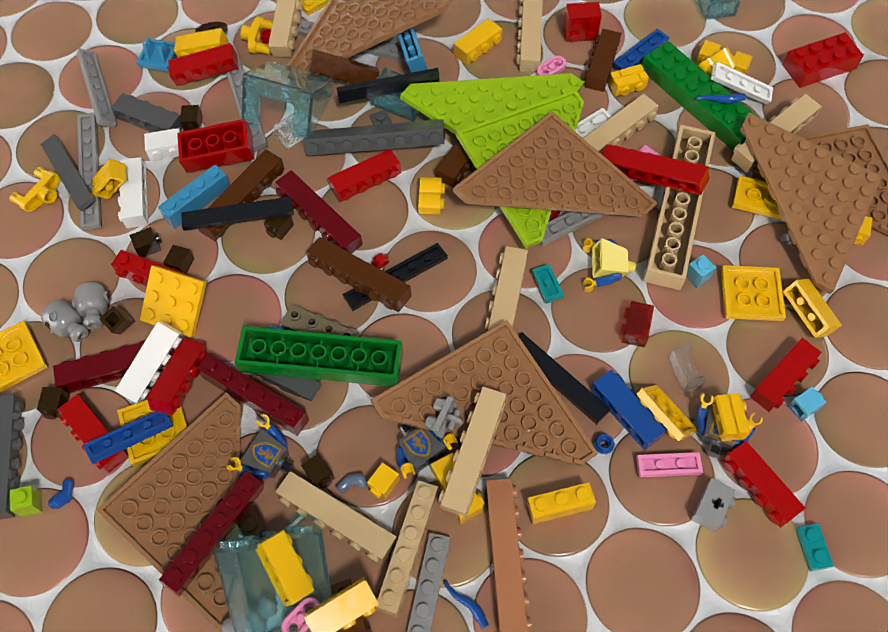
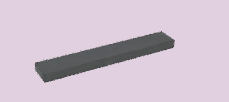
M53 134L41 146L76 207L83 211L95 201V198L61 141Z

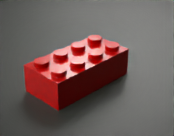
M844 32L789 50L782 66L797 86L802 88L857 69L864 54L847 33Z
M246 119L177 133L179 162L186 173L209 169L213 165L219 167L255 159L252 130Z

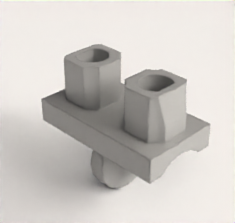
M450 396L447 399L437 398L433 408L435 411L440 412L438 418L431 415L428 416L425 422L426 427L432 430L439 438L443 439L447 429L453 431L454 426L460 427L463 423L458 418L461 412L456 410L458 405L454 402V398Z

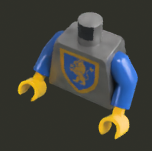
M702 393L699 397L702 404L698 406L694 421L697 432L701 435L700 441L709 445L707 455L713 458H718L721 451L729 452L731 448L736 449L742 443L748 441L755 431V425H759L763 421V417H761L758 422H754L752 417L755 415V412H753L749 417L752 430L746 439L721 441L711 405L714 398L710 395L709 401L704 402L705 393Z
M261 414L265 418V423L260 424L258 420L255 423L259 427H264L265 431L263 429L259 431L241 460L237 457L230 458L231 461L236 463V466L233 468L227 465V469L229 471L238 470V473L241 475L247 471L258 480H265L268 477L275 478L279 470L288 475L294 467L293 463L286 460L289 456L288 444L283 434L272 423L269 424V417Z
M403 424L399 428L404 437L399 440V447L396 450L397 465L404 479H407V473L411 472L414 476L445 455L446 449L444 445H446L448 450H452L450 444H458V441L453 434H445L442 439L437 437L433 431L422 428L414 430L411 426Z

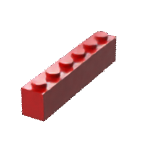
M607 144L601 153L628 178L701 195L710 179L709 167L702 164L690 163L685 160L672 159L667 156L663 157Z

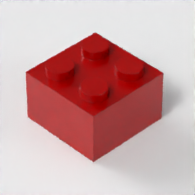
M599 2L566 4L563 24L566 42L596 40L602 19Z

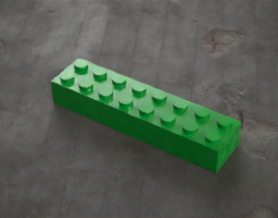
M669 41L644 56L642 67L648 77L708 130L716 132L715 136L732 151L739 143L743 144L746 137L742 135L740 128L748 113L757 116L740 101L738 103L726 104L712 100H696L695 98L699 96L731 95V93L718 82L711 80L710 75Z
M243 326L234 363L238 370L244 373L393 387L400 380L404 350L402 341Z

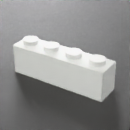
M141 157L120 160V162L126 165L125 173L127 180L119 188L120 196L118 197V203L121 207V211L118 212L119 220L124 223L126 228L148 225L146 166Z
M161 320L158 321L115 392L135 403L141 399L145 400L150 392V389H148L150 383L157 381L161 374L159 372L162 365L166 366L170 360L171 355L169 353L171 349H176L180 344L182 332Z

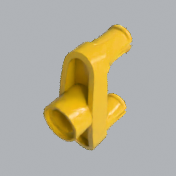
M257 16L251 26L242 25L241 40L248 41L249 53L271 54L268 44L259 43L258 41L262 30L266 28L272 29V20Z
M40 166L37 167L38 170H34V175L40 178V180L25 196L18 192H13L9 200L19 205L26 212L34 211L43 203L52 204L57 199V192L55 190L60 183V177L57 173L48 171Z

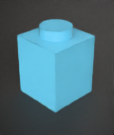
M703 254L689 264L686 278L698 288L711 279L716 266Z
M811 387L796 397L788 407L802 422L818 411L826 401L820 392Z

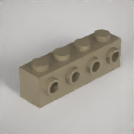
M291 305L280 323L281 327L291 331L361 337L356 329L351 327L348 329L337 321L325 319L318 313L312 314L301 306Z

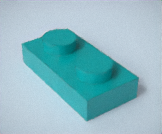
M550 264L532 269V275L546 304L564 297Z
M820 524L796 528L810 572L834 567Z

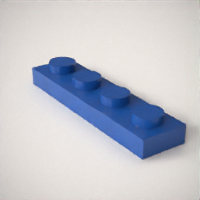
M657 28L613 62V67L621 70L639 65L643 62L645 55L669 41L670 37Z
M155 411L84 444L83 447L91 463L94 464L173 426L167 414Z

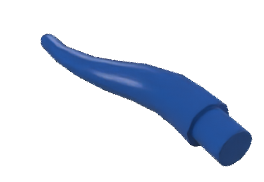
M736 93L731 95H705L695 99L731 104L745 100L746 96L744 93Z
M445 580L444 585L448 592L471 611L481 629L489 626L485 618L486 615L481 607L471 598L456 592Z

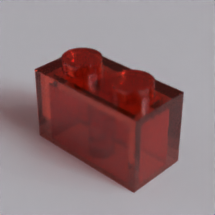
M631 301L630 306L625 307L623 318L626 319V323H622L620 335H623L622 343L645 348L649 338L654 305Z

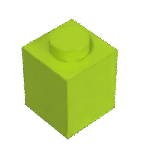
M32 485L10 490V511L20 517L42 513V492Z

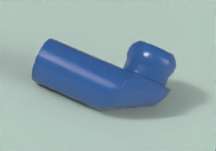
M63 481L62 491L48 501L50 508L59 509L71 501L74 481Z

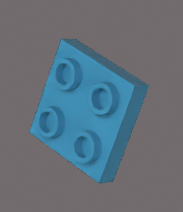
M145 38L146 43L143 42V50L136 61L138 67L169 72L168 60L174 59L177 56L174 52L175 43Z

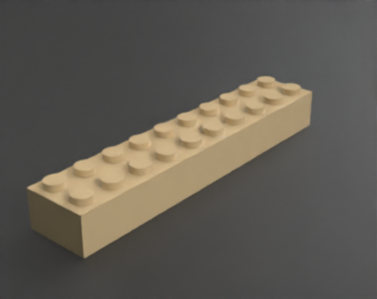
M680 125L672 159L685 160L709 167L716 132ZM669 187L664 188L644 282L681 290L686 279L703 192L701 195Z

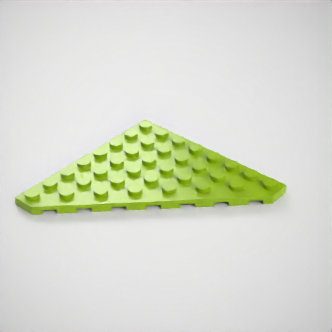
M567 73L410 84L403 91L400 99L432 120L444 119V128L456 135L459 130L575 89L579 92L585 82L573 74Z
M575 89L459 130L456 133V137L475 168L478 169L550 112H553L570 128L576 131L584 101ZM500 206L526 249L542 242L551 210Z

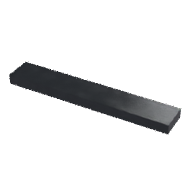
M432 68L336 87L339 104L401 92L410 84L440 82L439 69Z
M291 196L181 212L183 231L294 215Z
M436 243L385 272L405 283L447 260L448 255L439 243ZM355 289L343 294V298L352 311L372 301L368 295L363 292L359 293Z
M523 332L519 335V338L551 385L597 425L610 412L611 409Z

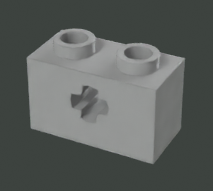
M711 478L703 490L691 520L713 532L720 527L723 528L728 519V516L725 515L727 509L731 510L736 498L733 495L736 490Z

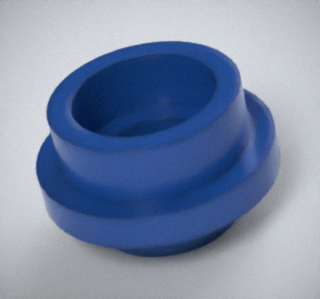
M600 434L595 438L594 448L598 453L609 454L613 451L615 443L611 436ZM605 442L607 447H602L600 443Z

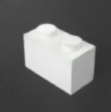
M179 128L144 134L145 151L150 161L179 156L177 133L180 132Z

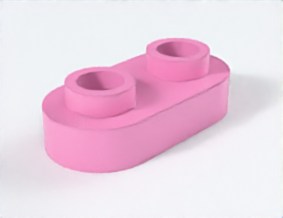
M562 56L550 58L538 67L537 75L560 74L566 68L565 58Z
M314 598L304 599L285 618L282 623V632H290L289 627L291 625L298 627L296 632H306L309 626L303 614L306 613L307 608L318 606L320 604L319 601Z

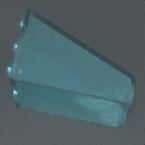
M268 61L243 73L241 120L259 125L261 96L294 104L292 134L310 138L333 94L334 80L327 76L315 75L312 72Z
M313 525L282 528L291 537L292 547L295 553L301 557L302 566L305 572L310 575L313 581L312 586L315 590L290 606L282 604L255 550L258 549L257 544L275 534V530L262 532V537L255 538V535L241 537V540L222 541L219 547L213 548L235 632H282L283 621L304 599L314 598L321 604L332 597L321 529H313ZM291 625L289 627L290 632H296L298 630V627L296 625Z

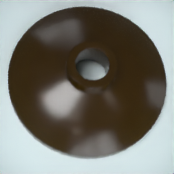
M209 22L197 27L195 32L219 28L226 32L228 26L224 22Z

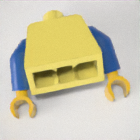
M590 238L584 240L583 251L585 253L592 252L593 278H596L594 281L591 278H586L583 281V285H591L584 288L585 292L593 291L594 286L601 287L620 281L628 272L633 273L635 271L636 263L628 261L627 249L619 246L614 240L602 238L595 240V242Z

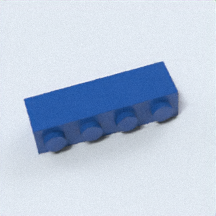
M611 369L593 382L591 392L611 409L610 413L645 451L663 437L667 429L654 418L649 408L641 404L635 391L623 383L622 377L617 373L615 374Z

